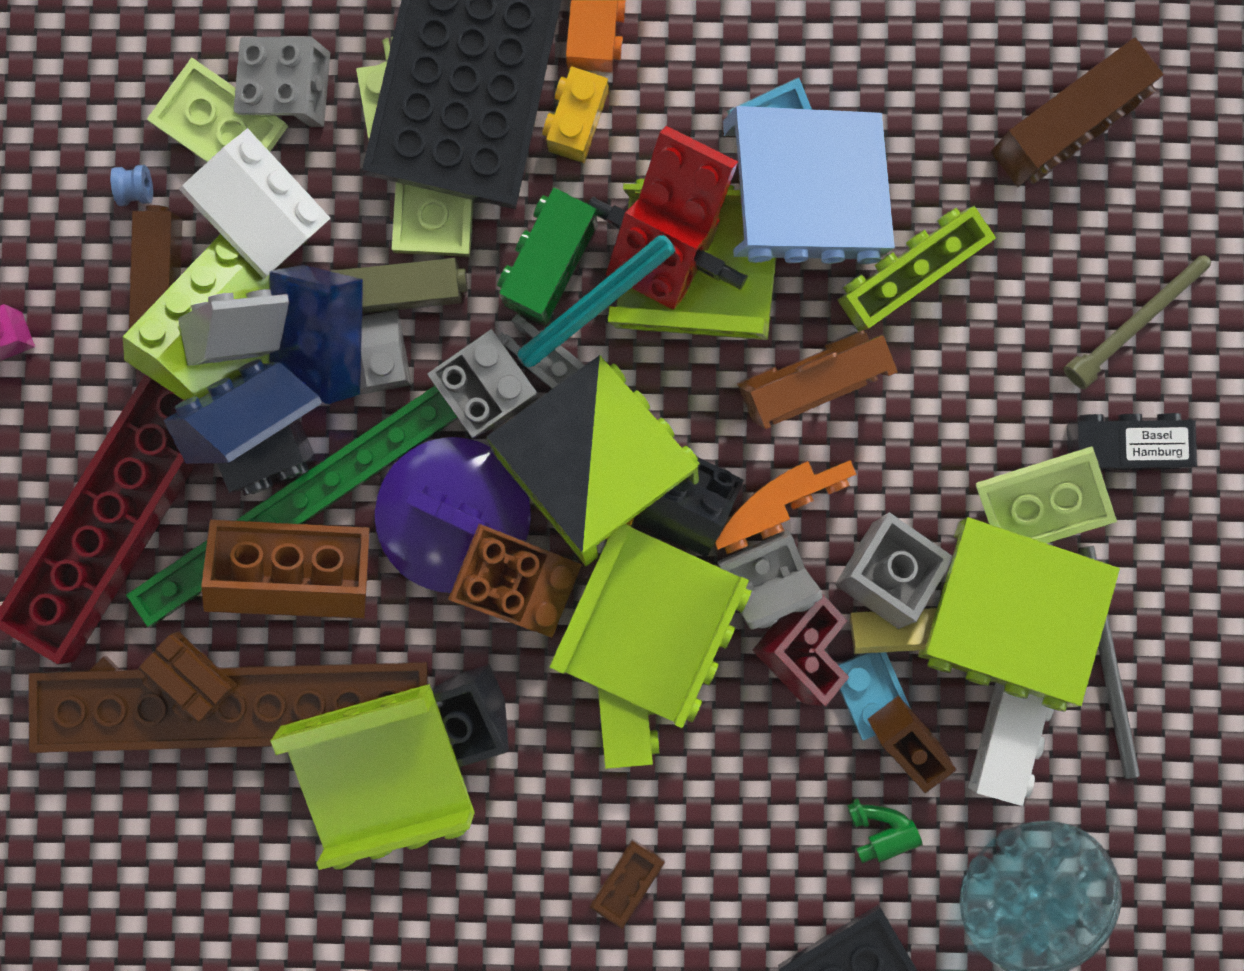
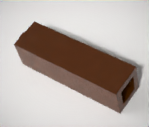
M149 205L146 206V211H132L129 329L181 276L182 219L166 206Z

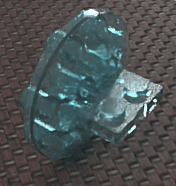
M1054 821L1029 822L1001 831L970 862L960 894L961 918L969 938L983 956L1006 971H1069L1083 964L1101 949L1112 934L1119 918L1122 903L1119 874L1103 846L1087 832L1075 826ZM997 842L1001 851L991 859L983 856Z

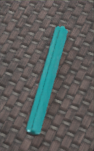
M665 235L657 236L525 344L517 353L522 363L528 368L538 364L674 254L675 247Z

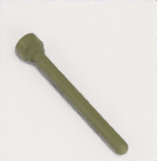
M1205 255L1196 258L1091 354L1074 357L1063 368L1070 381L1080 389H1087L1098 379L1099 366L1211 266L1210 258Z

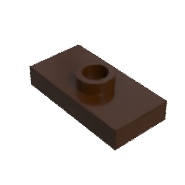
M631 839L591 901L589 908L623 929L665 864V860L639 842Z

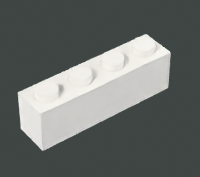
M995 683L968 788L981 795L1023 806L1025 797H1030L1034 787L1035 777L1031 774L1034 761L1041 757L1044 750L1045 739L1041 736L1045 721L1048 722L1051 719L1054 709L1043 706V698L1031 694L1028 695L1027 699L1015 697L1003 692L1004 685Z

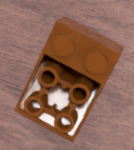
M478 524L448 600L553 638L582 564Z

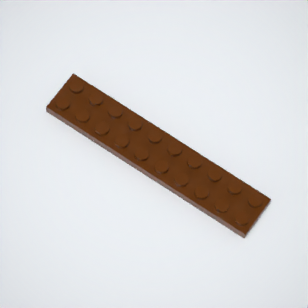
M428 662L218 667L237 684V687L206 720L198 724L194 720L188 723L181 719L172 709L175 703L164 692L159 696L148 689L142 682L145 675L138 669L29 673V753L272 746L270 740L282 725L428 685Z

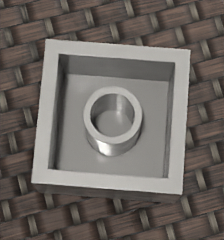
M889 512L872 522L835 585L900 629L917 622L949 567L953 556Z

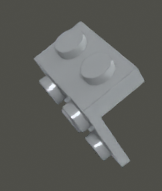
M788 530L717 561L719 568L749 580L746 588L752 592L741 615L750 629L772 626L779 618L794 611L802 612L810 609L815 602L823 597L820 588L805 569L794 539Z

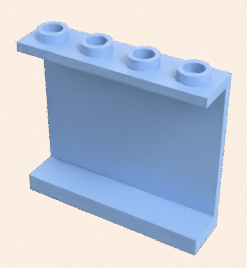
M736 106L723 120L724 136H736L744 240L733 249L734 257H748L749 262L756 263L769 261L772 258H785L787 263H800L807 261L809 258H821V262L825 264L839 263L845 259H857L858 264H873L879 262L883 255L895 248L882 113Z

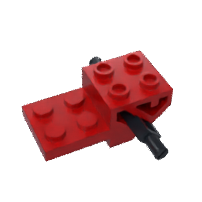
M665 126L659 133L639 199L627 211L615 205L612 207L596 199V197H592L588 205L596 208L598 217L608 221L609 225L619 230L606 275L610 276L657 236L665 235L675 247L674 254L641 279L632 289L672 310L682 301L698 271L741 290L748 275L729 267L725 261L705 252L711 246L720 223L718 216L738 161Z

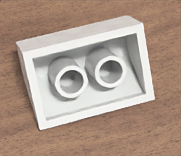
M248 128L224 146L179 188L186 198L263 279L330 219L324 210Z

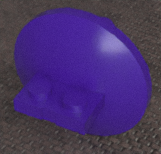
M447 437L431 440L416 446L404 454L392 466L378 492L375 506V525L378 539L385 555L403 576L415 584L430 590L451 593L478 524L525 542L528 539L531 524V506L528 495L496 458L490 446L475 440Z

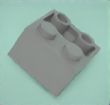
M263 289L246 293L247 298L234 299L233 293H222L209 296L208 302L191 305L192 311L178 318L188 366L262 357L279 350L289 305L288 295L272 296L270 289Z
M492 329L427 373L472 438L506 422L538 399L536 390Z

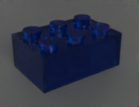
M306 265L269 271V289L272 296L287 294L289 300L280 348L269 354V363L280 362L320 397L322 403L331 404L360 395L363 279Z

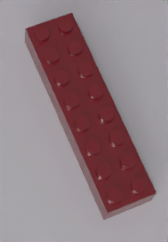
M147 375L143 376L0 606V630L57 665L75 662L196 464L185 463L163 421L175 414V406L185 400Z

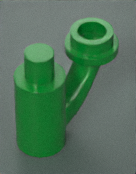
M858 798L853 799V803L847 805L848 812L856 828L861 825L864 827L869 826L868 819L882 821L891 825V828L869 836L868 844L856 848L862 863L874 858L881 863L923 845L913 820H909L903 813L887 807L861 804Z

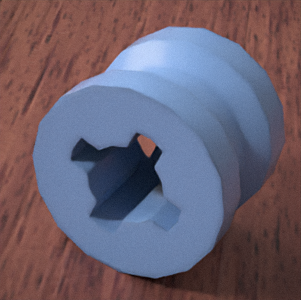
M137 165L133 170H125L123 167L112 168L110 176L111 189L118 206H127L131 201H139L142 204L152 203L153 183L150 171L146 165Z

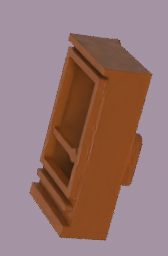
M864 330L856 331L826 344V350L779 370L776 367H772L737 382L752 422L764 429L770 428V423L775 425L868 385L866 381L875 382L878 380L876 376L878 374L891 376L898 373L884 335L869 340Z

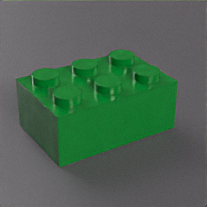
M554 187L549 197L543 195L540 198L533 217L537 218L531 232L525 230L522 233L515 248L519 255L513 267L507 265L504 268L497 283V286L501 288L499 294L505 307L544 327L547 326L598 227L596 208Z

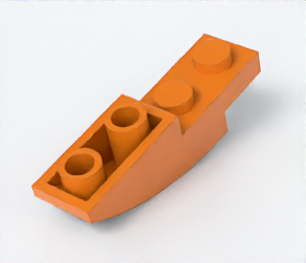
M851 460L814 475L809 461L770 481L750 496L726 522L714 544L715 550L725 548L726 553L729 554L748 546L746 538L760 533L762 539L784 531L782 523L790 520L785 504L790 503L792 510L813 502L814 499L811 494L825 488L829 495L850 486L847 478L857 475Z

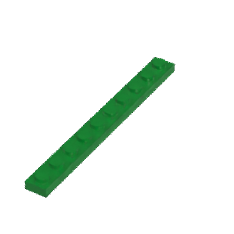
M433 386L236 521L304 524L400 459L408 451L456 421L458 417L436 386ZM207 540L126 594L147 627L154 626L202 593L201 586Z

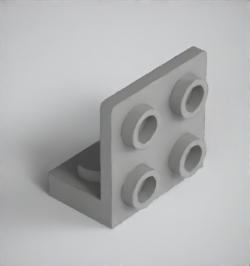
M242 37L239 43L234 112L238 115H294L310 127H324L330 52L312 37Z

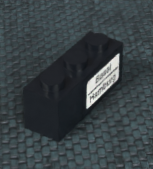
M1181 413L1157 414V420L1143 421L1142 414L1118 415V421H1104L1103 414L1080 415L1078 422L1067 425V451L1069 454L1092 446L1100 470H1171L1197 467L1196 420H1181Z

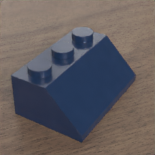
M258 359L238 369L240 375L232 380L224 378L208 386L207 390L209 393L200 399L192 397L175 406L176 413L163 421L186 464L229 463L322 404V401L313 390L280 362L262 363L261 359Z

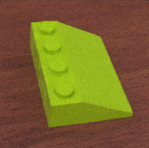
M220 234L123 336L124 361L183 400L192 397L200 399L209 393L207 390L208 386L224 378L232 380L240 375L238 369L251 361L261 359L262 363L280 362L316 321L318 314L275 270L263 279ZM263 289H270L272 296L288 295L289 305L279 350L262 357L188 366L178 318L191 312V305L208 302L209 296L222 293H233L234 299L247 298L246 293Z

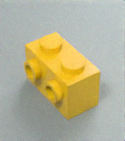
M572 66L568 77L560 78L555 92V99L559 100L555 114L549 113L547 115L542 135L547 137L548 152L585 163L608 95V78Z

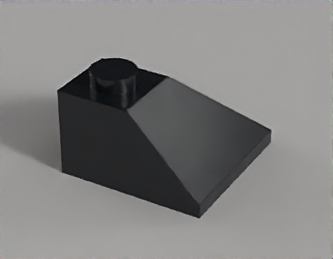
M490 664L457 674L432 688L459 767L507 753L509 745L505 698Z

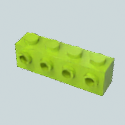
M975 206L959 212L957 207L937 220L940 227L928 235L926 230L921 231L906 242L909 249L897 257L894 252L890 253L874 265L877 269L876 273L867 279L861 274L842 287L846 294L837 299V301L858 331L869 329L996 239Z

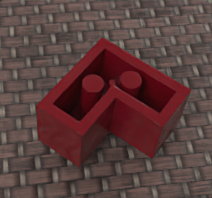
M822 593V599L815 602L810 609L802 612L794 611L779 618L752 651L803 704L826 707L848 680L849 676L825 652V648L848 620Z

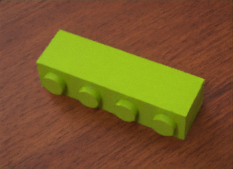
M598 688L605 769L653 765L652 754H660L658 731H650L648 715H654L655 713Z

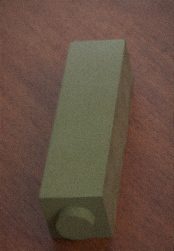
M455 258L315 273L318 310L325 317L463 303L462 292H468L466 269H459Z

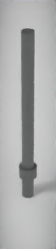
M1094 545L1078 548L1079 555L1097 560ZM1107 614L1098 650L1123 775L1126 779L1136 778L1140 776Z

